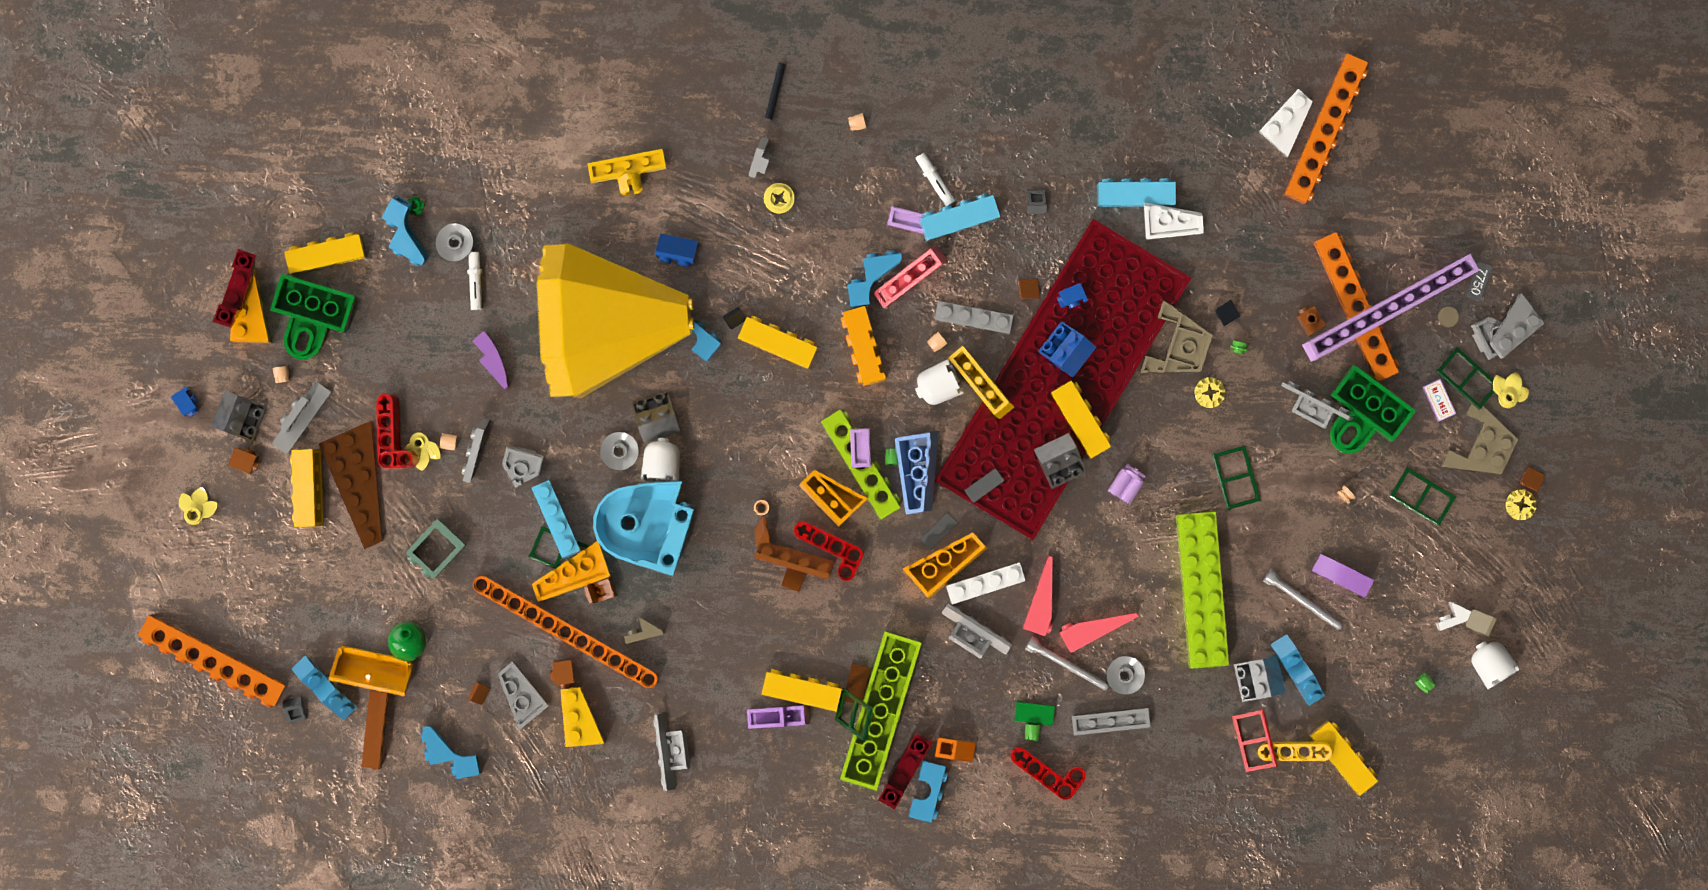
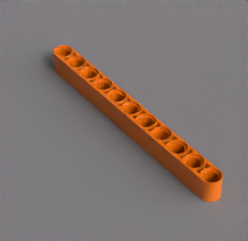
M479 576L473 581V588L479 594L646 688H652L658 683V675L653 670L486 576ZM480 579H484L487 582V588L484 590H480L477 586ZM498 588L504 592V596L500 600L494 596V591ZM513 598H518L521 602L518 609H514L511 606ZM531 607L537 610V616L533 619L527 615V611ZM547 617H551L554 620V625L551 628H547L544 625V620ZM567 626L570 628L571 634L569 637L561 635L562 627ZM580 636H585L588 640L585 647H581L577 643ZM597 645L604 648L602 656H597L594 653V648ZM613 655H618L621 658V663L618 666L611 663ZM630 664L637 666L638 672L636 675L628 673L627 668ZM646 674L654 676L655 681L653 684L648 685L645 683L644 677Z

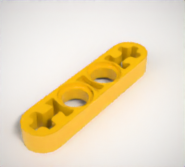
M1325 741L1272 742L1274 751L1278 747L1277 761H1326L1330 759L1334 751L1333 746ZM1264 742L1258 749V755L1264 761H1272L1271 755L1269 754L1268 756L1266 752H1263L1268 747V743ZM1304 746L1308 747L1310 749V755H1302L1300 752V748ZM1323 747L1329 751L1326 755L1323 752H1316V756H1314V751H1320ZM1281 748H1290L1291 755H1283L1281 752Z

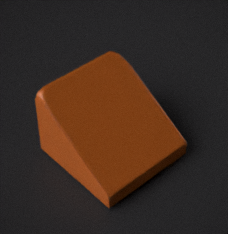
M1038 279L1019 280L1020 300L1040 298Z
M1527 467L1519 484L1534 492H1538L1545 475Z
M765 517L761 518L754 529L756 545L771 542L767 518Z
M787 568L781 586L799 592L805 574Z
M476 682L468 700L482 705L490 688L480 682Z

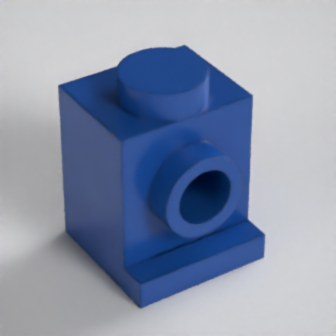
M1081 283L1059 292L1060 297H1057L1061 308L1069 306L1071 309L1080 305V300L1083 303L1088 301Z
M188 386L172 395L171 398L183 416L187 417L189 415V417H192L199 412V407L197 406L199 402L193 393L189 394L191 388Z

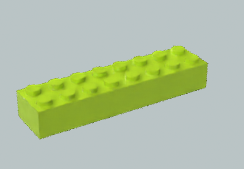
M1216 512L1176 515L1189 668L1228 666L1229 658Z
M884 631L863 700L874 709L867 739L863 741L853 734L840 780L877 791L921 642ZM863 706L861 707L855 727L861 733H863L868 711Z

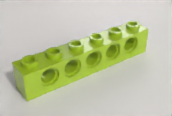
M840 409L822 420L821 423L880 520L900 509L899 504L902 502L896 493L892 495L889 490L891 484L886 477H881L879 471L882 469L876 460L873 462L871 460V467L865 469L851 467V453L847 450V444L851 442L850 429L852 427L849 422L852 420L846 411L842 413ZM839 426L847 427L848 433L846 436L842 437L837 434ZM869 475H875L878 478L876 485L871 486L867 483ZM885 491L888 499L885 502L878 501V492Z

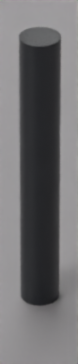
M778 62L765 119L772 120L786 66L784 63Z

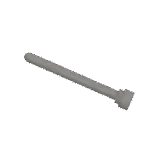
M1273 569L1268 571L1263 582L1272 586L1276 585L1338 630L1342 629L1343 625L1341 622L1280 580L1276 571Z
M1032 636L1028 641L1025 650L1030 653L1038 652L1104 690L1109 688L1107 682L1041 646L1039 639Z

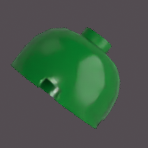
M402 622L391 629L388 636V648L396 659L404 662L413 661L420 654L424 653L426 636L422 628L417 624Z

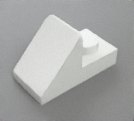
M1448 602L1453 617L1450 614L1440 617V622H1437L1436 626L1438 630H1444L1466 622L1471 611L1455 603Z

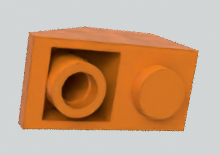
M938 737L935 757L973 762L976 743Z

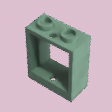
M436 519L405 553L409 555L407 559L414 566L418 564L422 568L421 572L428 579L430 577L436 579L467 545L440 519ZM437 529L456 548L433 571L414 551Z

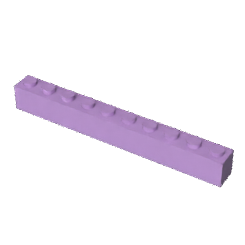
M1471 254L1464 256L1302 344L1310 361H1314L1473 275L1479 269Z

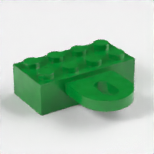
M281 274L270 311L290 317L284 335L286 351L296 359L308 360L320 352L328 328L347 334L358 297ZM306 331L309 333L310 338L306 350L300 352L297 350L296 345L299 335Z
M1352 365L1329 397L1349 410V415L1353 416V419L1351 421L1338 416L1330 428V441L1335 449L1346 454L1356 453L1363 449L1375 432L1379 433L1389 442H1393L1416 410L1360 368ZM1354 426L1357 430L1356 435L1349 444H1343L1340 440L1342 434L1347 427Z

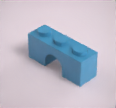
M696 320L694 322L695 328L692 331L697 335V343L692 348V351L708 362L722 344L719 343L720 338L713 332L708 334L704 330L706 326Z
M923 760L918 779L927 782L931 786V792L924 799L913 797L909 817L930 823L932 819H936L939 809L935 808L937 800L941 801L943 789H940L942 781L946 782L948 771L945 770L946 766Z

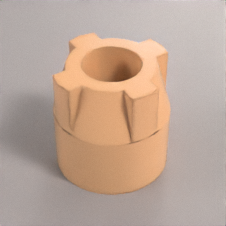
M863 113L848 118L851 131L866 129Z
M939 332L927 341L934 352L948 344Z
M288 366L273 368L276 383L289 381Z
M442 433L440 448L455 451L457 435Z
M759 500L754 504V511L758 515H765L769 511V504L764 500ZM760 504H764L766 507L762 512L758 510Z

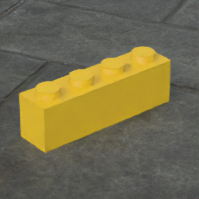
M351 232L344 234L345 238L337 239V236L327 238L326 242L323 243L313 241L307 243L306 247L300 248V245L289 247V251L284 252L289 274L296 275L366 258L361 235Z
M753 315L751 318H746L738 336L739 340L809 369L817 351V347L814 346L815 342L806 338L804 341L797 339L798 335L787 331L785 334L779 331L780 327L770 323L769 326L762 324V319Z
M964 346L960 347L948 358L997 418L1001 419L1014 408L1012 403Z
M1070 381L1051 392V395L1091 459L1110 448L1109 443L1112 441L1107 432L1103 433L1100 426L1102 424L1096 415L1093 417L1089 411L1092 407L1088 400H1083L1080 396L1082 391L1077 382L1073 384Z
M321 449L292 450L290 462L292 465L291 483L293 484L292 503L294 509L292 520L294 527L324 526Z
M771 669V672H766L761 695L837 712L842 688H838L839 684L827 682V685L819 683V679L810 677L808 681L802 680L801 675L790 673V676L782 675L783 671Z
M1326 721L1309 736L1313 741H1325L1333 746L1334 751L1329 759L1357 795L1361 796L1378 782L1375 778L1377 774L1371 767L1367 768L1363 764L1365 759L1359 752L1354 753L1351 749L1353 745L1348 738L1341 737L1338 733L1341 731L1334 722ZM1325 747L1321 749L1325 755L1329 752L1325 750Z

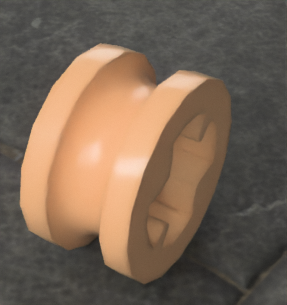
M1343 486L1342 491L1337 493L1347 504H1350V500L1356 497L1346 486Z

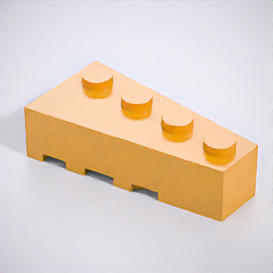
M254 267L253 277L241 312L231 328V342L272 343L256 267Z
M863 306L843 312L844 317H840L843 328H847L849 333L846 336L848 347H853L854 353L851 354L853 365H858L859 372L856 375L859 384L863 383L865 387L886 381L866 307Z
M971 533L903 568V570L930 599L987 548L974 533Z

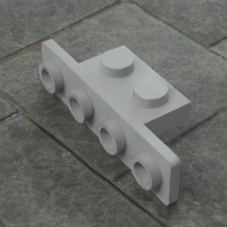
M1289 381V383L1283 382L1281 385L1299 395L1291 412L1324 429H1327L1334 413L1347 420L1352 421L1353 416L1349 415V410L1343 407L1337 409L1332 406L1333 402L1325 398L1322 401L1315 398L1317 394L1307 389L1305 392L1298 389L1299 385L1292 381Z
M314 382L305 397H297L291 405L293 407L292 411L282 417L280 421L282 423L280 426L281 431L272 444L285 454H288L327 400L331 391L320 383Z
M947 604L942 611L944 616L957 623L948 639L981 659L989 645L1003 654H1007L1011 649L1012 644L1006 638L996 635L989 627L982 626L973 617L962 613L956 606Z
M655 714L653 724L657 736L656 746L659 752L658 763L661 767V784L664 791L676 789L674 770L690 768L686 730L669 732L667 714Z

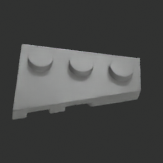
M1522 293L1518 294L1514 305L1509 309L1505 320L1489 343L1500 359L1504 358L1545 324Z
M483 417L477 428L472 430L471 439H473L472 446H468L466 456L469 457L468 462L464 463L461 474H464L463 481L470 483L474 477L480 457L479 449L481 450L486 437L483 433L487 426H489L491 419Z
M513 661L498 673L517 727L521 730L549 705Z

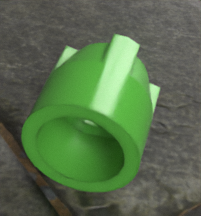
M886 449L885 465H899L896 449Z
M1426 672L1415 680L1416 685L1425 693H1428L1436 686Z
M1026 723L1025 739L1038 741L1041 725Z

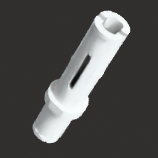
M924 152L915 159L924 171V177L927 176L945 206L955 202L946 184L936 171L937 167L933 166L926 153Z
M470 252L468 255L469 270H467V274H469L471 310H482L481 273L483 271L480 269V252Z

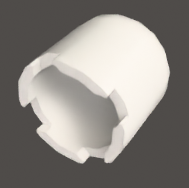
M949 359L921 372L917 377L918 387L915 388L917 395L920 399L924 398L928 404L936 405L964 394L963 388H960L958 385L960 380L953 365H950Z
M658 438V441L649 443L644 450L641 480L648 481V478L655 479L654 483L679 482L680 450L678 446L669 443L667 438Z
M1484 641L1476 646L1477 651L1472 656V664L1487 689L1497 685L1511 674L1520 670L1517 663L1500 642L1492 641L1487 644Z

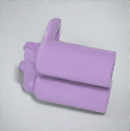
M1126 464L1125 468L1119 471L1108 492L1131 505L1144 484L1143 479L1146 475L1139 472V469L1136 467L1134 469L1129 464Z

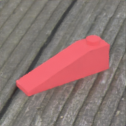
M935 246L873 292L883 308H886L948 260L938 246Z
M1050 556L1047 557L1023 629L1043 636L1046 633L1050 634L1053 623L1050 622L1052 618V557Z
M1137 613L1075 624L1070 622L1062 626V631L1059 633L1069 652L1072 653L1139 616Z

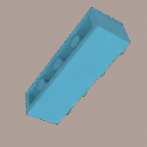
M1169 178L1159 179V182H1152V179H1140V182H1133V179H1121V182H1113V179H1102V182L1098 183V207H1144L1143 202L1167 207H1174L1176 205V182H1171Z
M988 193L977 196L978 200L973 202L967 199L959 202L957 207L952 208L949 205L940 208L941 212L934 214L933 211L922 214L923 218H920L919 221L925 240L930 241L1000 218L994 196H988Z
M548 480L532 487L562 558L566 559L581 552L551 481Z

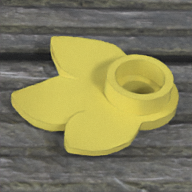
M1517 372L1509 375L1506 380L1498 375L1494 377L1493 390L1499 395L1498 400L1501 406L1512 408L1517 402H1523L1528 398L1529 389L1522 387V378ZM1507 395L1511 397V401L1506 399Z
M421 432L413 434L409 444L403 449V451H414L417 453L419 463L416 467L422 471L427 467L429 459L441 458L437 444L429 441L428 437ZM416 440H421L422 445H417ZM406 455L405 461H409L410 456Z
M202 487L197 489L191 497L182 493L179 498V506L184 511V518L191 525L199 524L203 518L211 517L218 505L217 502L208 501L207 493ZM195 511L197 518L192 519L191 513Z

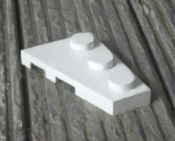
M1298 89L1259 131L1286 157L1289 156L1312 101Z
M1143 202L1146 239L1203 233L1202 213Z

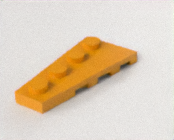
M596 541L570 560H567L532 583L537 601L541 602L610 578L611 575L600 544Z

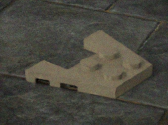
M1163 300L1158 318L1177 324L1165 360L1145 355L1141 372H1201L1213 334Z
M1471 403L1466 415L1483 422L1481 430L1467 458L1448 450L1441 466L1502 474L1518 439L1484 406L1479 410Z

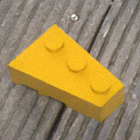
M582 687L561 689L566 747L606 743Z

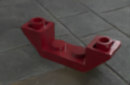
M237 249L232 264L234 269L222 304L218 305L215 313L214 323L232 328L241 312L253 277L257 255Z
M915 733L878 801L894 810L896 809L908 784L933 742Z

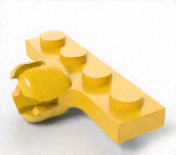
M663 149L587 163L591 184L616 179L619 183L620 193L624 196H631L629 186H632L634 195L642 191V174L666 169Z

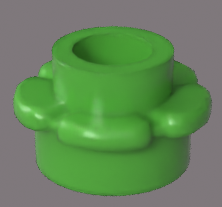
M1233 340V344L1230 345L1235 353L1244 354V351H1249L1247 349L1248 343Z

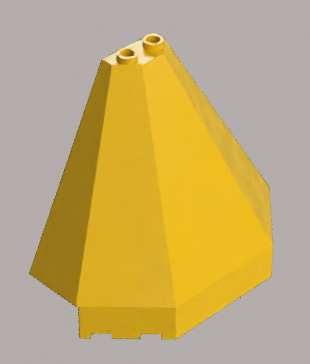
M568 243L543 245V257H541L539 267L541 275H538L537 278L542 364H546L545 375L547 383L550 384L551 397L574 396L583 398L692 334L695 323L694 318H691V310H693L694 304L693 299H690V295Z

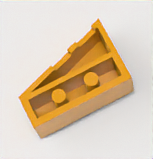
M816 470L799 484L804 492L838 527L868 499Z

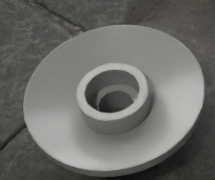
M448 224L437 234L436 249L440 256L448 261L456 262L463 260L472 251L473 236L470 230L461 224ZM458 240L459 245L457 247H454V241Z
M615 432L608 435L603 440L600 448L603 462L614 470L628 469L636 462L639 454L635 439L624 432ZM618 448L623 449L622 455L616 453Z
M1122 656L1110 663L1106 676L1109 686L1115 692L1128 695L1135 693L1141 688L1145 680V671L1137 659L1130 656ZM1124 671H1127L1129 673V677L1127 679L1122 678V673Z

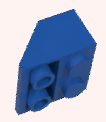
M660 234L655 255L659 258L660 262L671 264L672 260L676 261L679 266L689 268L690 264H695L699 242Z
M1061 321L1038 352L1073 378L1096 347L1086 337Z

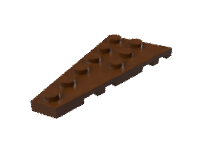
M372 421L319 443L364 549L383 541Z

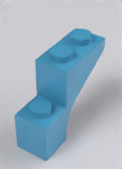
M396 195L391 198L382 216L388 225L398 227L389 248L393 249L392 252L396 255L409 258L412 264L422 266L427 262L429 255L409 224V213L413 204Z
M897 251L885 252V256H878V253L868 254L867 258H863L866 281L862 282V279L851 280V284H847L851 308L870 305L869 292L871 286L901 262V253L897 254Z
M1287 634L1270 644L1308 706L1325 696L1314 674L1304 662L1298 649Z
M304 656L292 668L300 681L308 686L319 700L341 719L345 720L357 708L356 704L332 681H329V678L307 656Z
M433 726L423 727V731L420 732L423 743L426 742L427 750H424L426 761H430V765L453 760L454 764H451L452 775H456L457 779L481 774L478 755L463 756L457 754Z

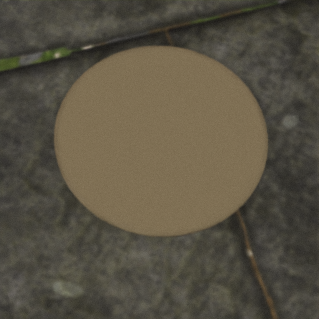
M1450 306L1442 308L1438 313L1440 324L1444 327L1456 325L1459 320L1458 311Z

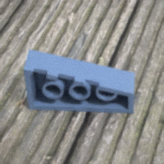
M939 432L895 438L906 514L932 511Z

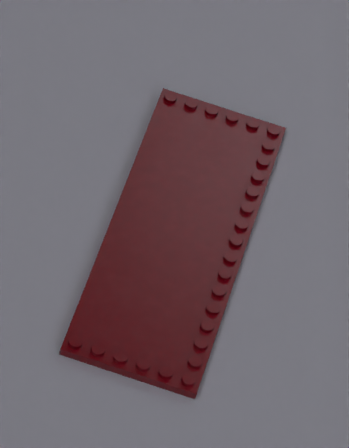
M1092 219L994 382L1014 408L999 419L982 401L936 477L935 482L1033 541L1068 484L1066 482L1053 489L1051 488L1034 449L1069 433L1077 447L1081 460L1086 454L1051 392L1070 381L1073 384L1077 382L1082 391L1080 396L1083 400H1088L1092 407L1089 411L1093 417L1095 415L1098 417L1102 424L1100 426L1101 429L1166 321L1158 318L1162 301L1164 300L1174 307L1191 277L1095 219ZM1081 283L1088 301L1083 303L1080 300V305L1071 309L1069 306L1061 308L1057 297H1060L1058 293ZM1061 321L1086 337L1096 347L1073 378L1038 352ZM996 468L1004 481L973 503L964 490Z

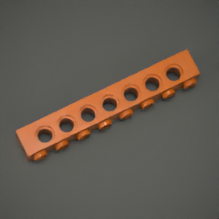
M1348 53L1344 56L1284 192L1285 196L1303 204L1307 200H1312L1315 193L1312 190L1314 184H1318L1323 175L1320 172L1323 165H1327L1330 159L1328 152L1330 148L1334 149L1338 141L1336 134L1338 130L1342 131L1346 121L1343 118L1346 113H1350L1354 103H1351L1353 96L1357 97L1361 86L1358 84L1361 78L1365 79L1369 68H1366L1368 62ZM1346 73H1353L1355 81H1347ZM1338 91H1346L1347 99H1340ZM1331 108H1338L1340 115L1338 117L1332 116L1330 113ZM1324 125L1331 126V134L1323 132ZM1317 142L1323 143L1325 147L1323 152H1318L1315 149ZM1308 160H1314L1317 163L1316 169H1310L1307 166ZM1301 177H1306L1309 180L1308 187L1300 185L1299 180Z
M1337 232L1315 241V248L1347 320L1372 307L1367 302L1369 297L1364 287L1361 288L1359 284L1361 278L1358 271L1353 270L1351 263H1353L1349 252L1346 253L1343 248L1345 246L1343 237L1341 235L1338 236ZM1331 249H1336L1339 252L1338 259L1330 257ZM1340 266L1345 267L1347 270L1345 277H1341L1337 272ZM1347 284L1354 286L1355 291L1353 294H1348L1345 291ZM1358 301L1362 304L1361 312L1353 309L1354 302ZM1382 325L1356 338L1373 379L1377 382L1399 373L1398 368H1400L1397 359L1392 358L1390 354L1392 348L1389 341H1385L1382 333H1384ZM1371 336L1376 337L1378 340L1376 347L1369 345V338ZM1378 354H1383L1386 358L1383 365L1379 364L1376 360Z
M148 615L138 634L142 638L141 641L149 646H152V644L159 647L158 650L162 653L176 655V660L184 664L186 662L193 664L192 668L199 672H203V670L209 672V677L220 681V679L226 681V685L234 690H237V688L244 690V695L252 699L254 697L261 699L260 703L267 707L277 706L288 686L153 615ZM160 630L165 633L163 641H159L156 637L157 632ZM176 639L182 642L180 650H176L173 646ZM193 648L199 650V657L197 659L191 657L190 653ZM210 657L216 659L217 663L214 668L209 667L207 663ZM227 666H231L234 670L233 675L230 677L224 671ZM245 674L251 679L249 685L242 683L241 679ZM261 683L266 684L268 687L266 694L259 692V685Z

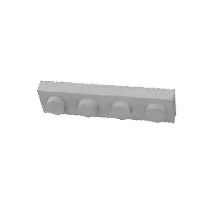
M938 301L935 320L1010 334L1013 315Z
M1148 708L1071 716L1074 736L1150 727Z

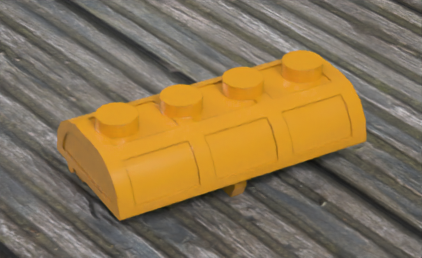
M342 645L337 650L329 681L405 697L412 675L413 664L410 661L398 660L394 656Z

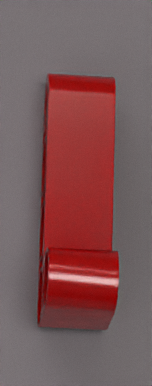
M381 394L376 402L378 463L382 468L386 469L414 468L419 463L417 453L414 451H401L399 399L393 394ZM388 417H390L391 419L390 426L386 425V419ZM390 436L392 441L388 446L386 440ZM389 455L392 457V462L390 465L387 463V458ZM406 455L410 456V462L408 464H406L405 462Z
M799 522L795 525L794 534L796 537L843 559L838 569V576L841 580L849 581L854 577L863 558V552L859 547L806 522ZM805 525L806 530L811 532L812 528L816 530L811 536V541L807 540L809 535L804 533L802 536L799 535L798 526L802 527ZM822 533L825 535V542L823 544H817L814 541L816 534ZM835 541H839L843 545V549L837 553L831 547ZM854 549L860 553V558L856 561L849 558V552ZM849 567L852 570V575L849 578L842 577V568Z
M1016 747L1010 753L1011 760L1017 766L1063 800L1072 798L1085 781V771L1080 767H1072L1062 778L1022 747ZM1023 751L1022 756L1026 759L1029 756L1031 757L1025 767L1022 766L1025 763L1021 759L1015 760V752L1020 753ZM1033 762H1037L1040 765V769L1036 773H1032L1029 770V766ZM1075 770H1079L1082 773V777L1078 781L1073 780L1071 777L1072 772ZM1047 774L1055 776L1053 784L1045 783L1044 779ZM1062 786L1070 787L1069 795L1062 796L1060 794Z

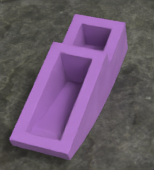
M483 331L473 340L474 344L485 355L479 361L499 384L507 390L509 384L504 362L494 342Z
M1322 554L1319 555L1312 569L1318 575L1362 597L1367 596L1374 582L1373 579Z
M809 705L747 709L748 729L810 724Z

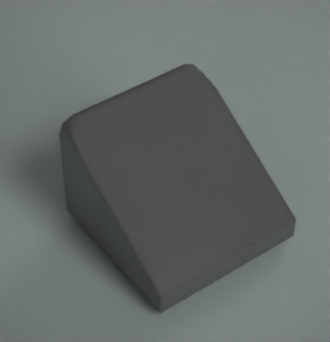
M1027 190L1028 214L1047 213L1046 190Z
M301 696L283 701V711L288 724L307 719Z

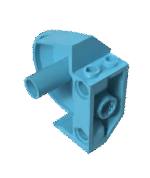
M683 482L638 484L622 487L607 494L598 504L593 516V529L598 543L606 552L618 559L674 576L695 512L694 509H691V504L681 501L679 505L677 504ZM628 518L635 520V527L632 529H628L625 526V521Z

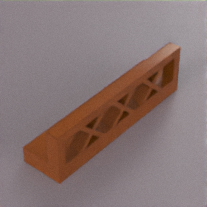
M773 543L758 545L754 557L824 579H829L834 562Z
M369 691L361 767L381 769L389 693Z

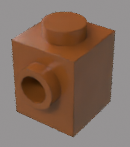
M1307 305L1298 311L1300 315L1296 318L1307 336L1326 326L1315 306L1309 308Z
M245 447L244 450L235 448L228 466L252 474L259 467V456L254 455L256 451Z
M573 660L552 662L553 670H550L551 682L559 685L560 688L571 687V683H575Z

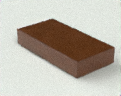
M851 664L846 689L863 701L870 667ZM847 695L845 696V702L854 703L852 698Z

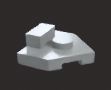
M761 138L749 171L750 177L755 178L758 172L765 174L772 155L769 154L770 149L768 145L770 140L768 138Z
M1487 317L1471 325L1475 333L1472 336L1480 352H1484L1488 360L1498 356L1489 343L1499 326L1503 323L1492 317Z
M507 445L502 466L510 476L515 488L540 474L544 455L519 446L515 448Z

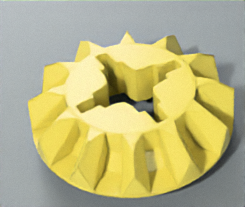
M775 183L765 191L764 203L771 212L777 214L785 213L794 204V193L788 185ZM784 191L783 199L786 204L779 202L774 205L776 198L772 194L780 195Z
M1207 377L1196 385L1195 398L1203 407L1214 408L1224 400L1225 388L1218 379ZM1208 384H1210L1212 390L1218 391L1212 395V401L1209 395H1202V393L1208 391Z
M1526 490L1513 491L1507 497L1506 510L1514 519L1526 520L1533 516L1537 509L1536 499L1532 493ZM1523 498L1524 504H1527L1529 507L1522 508L1520 511L1519 506L1514 504V502H1520Z

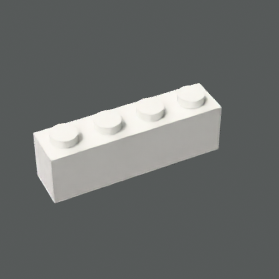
M1016 563L947 585L946 588L951 604H955L1024 582L1025 578L1020 563Z

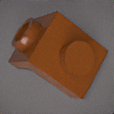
M612 578L584 586L585 596L589 604L618 596Z

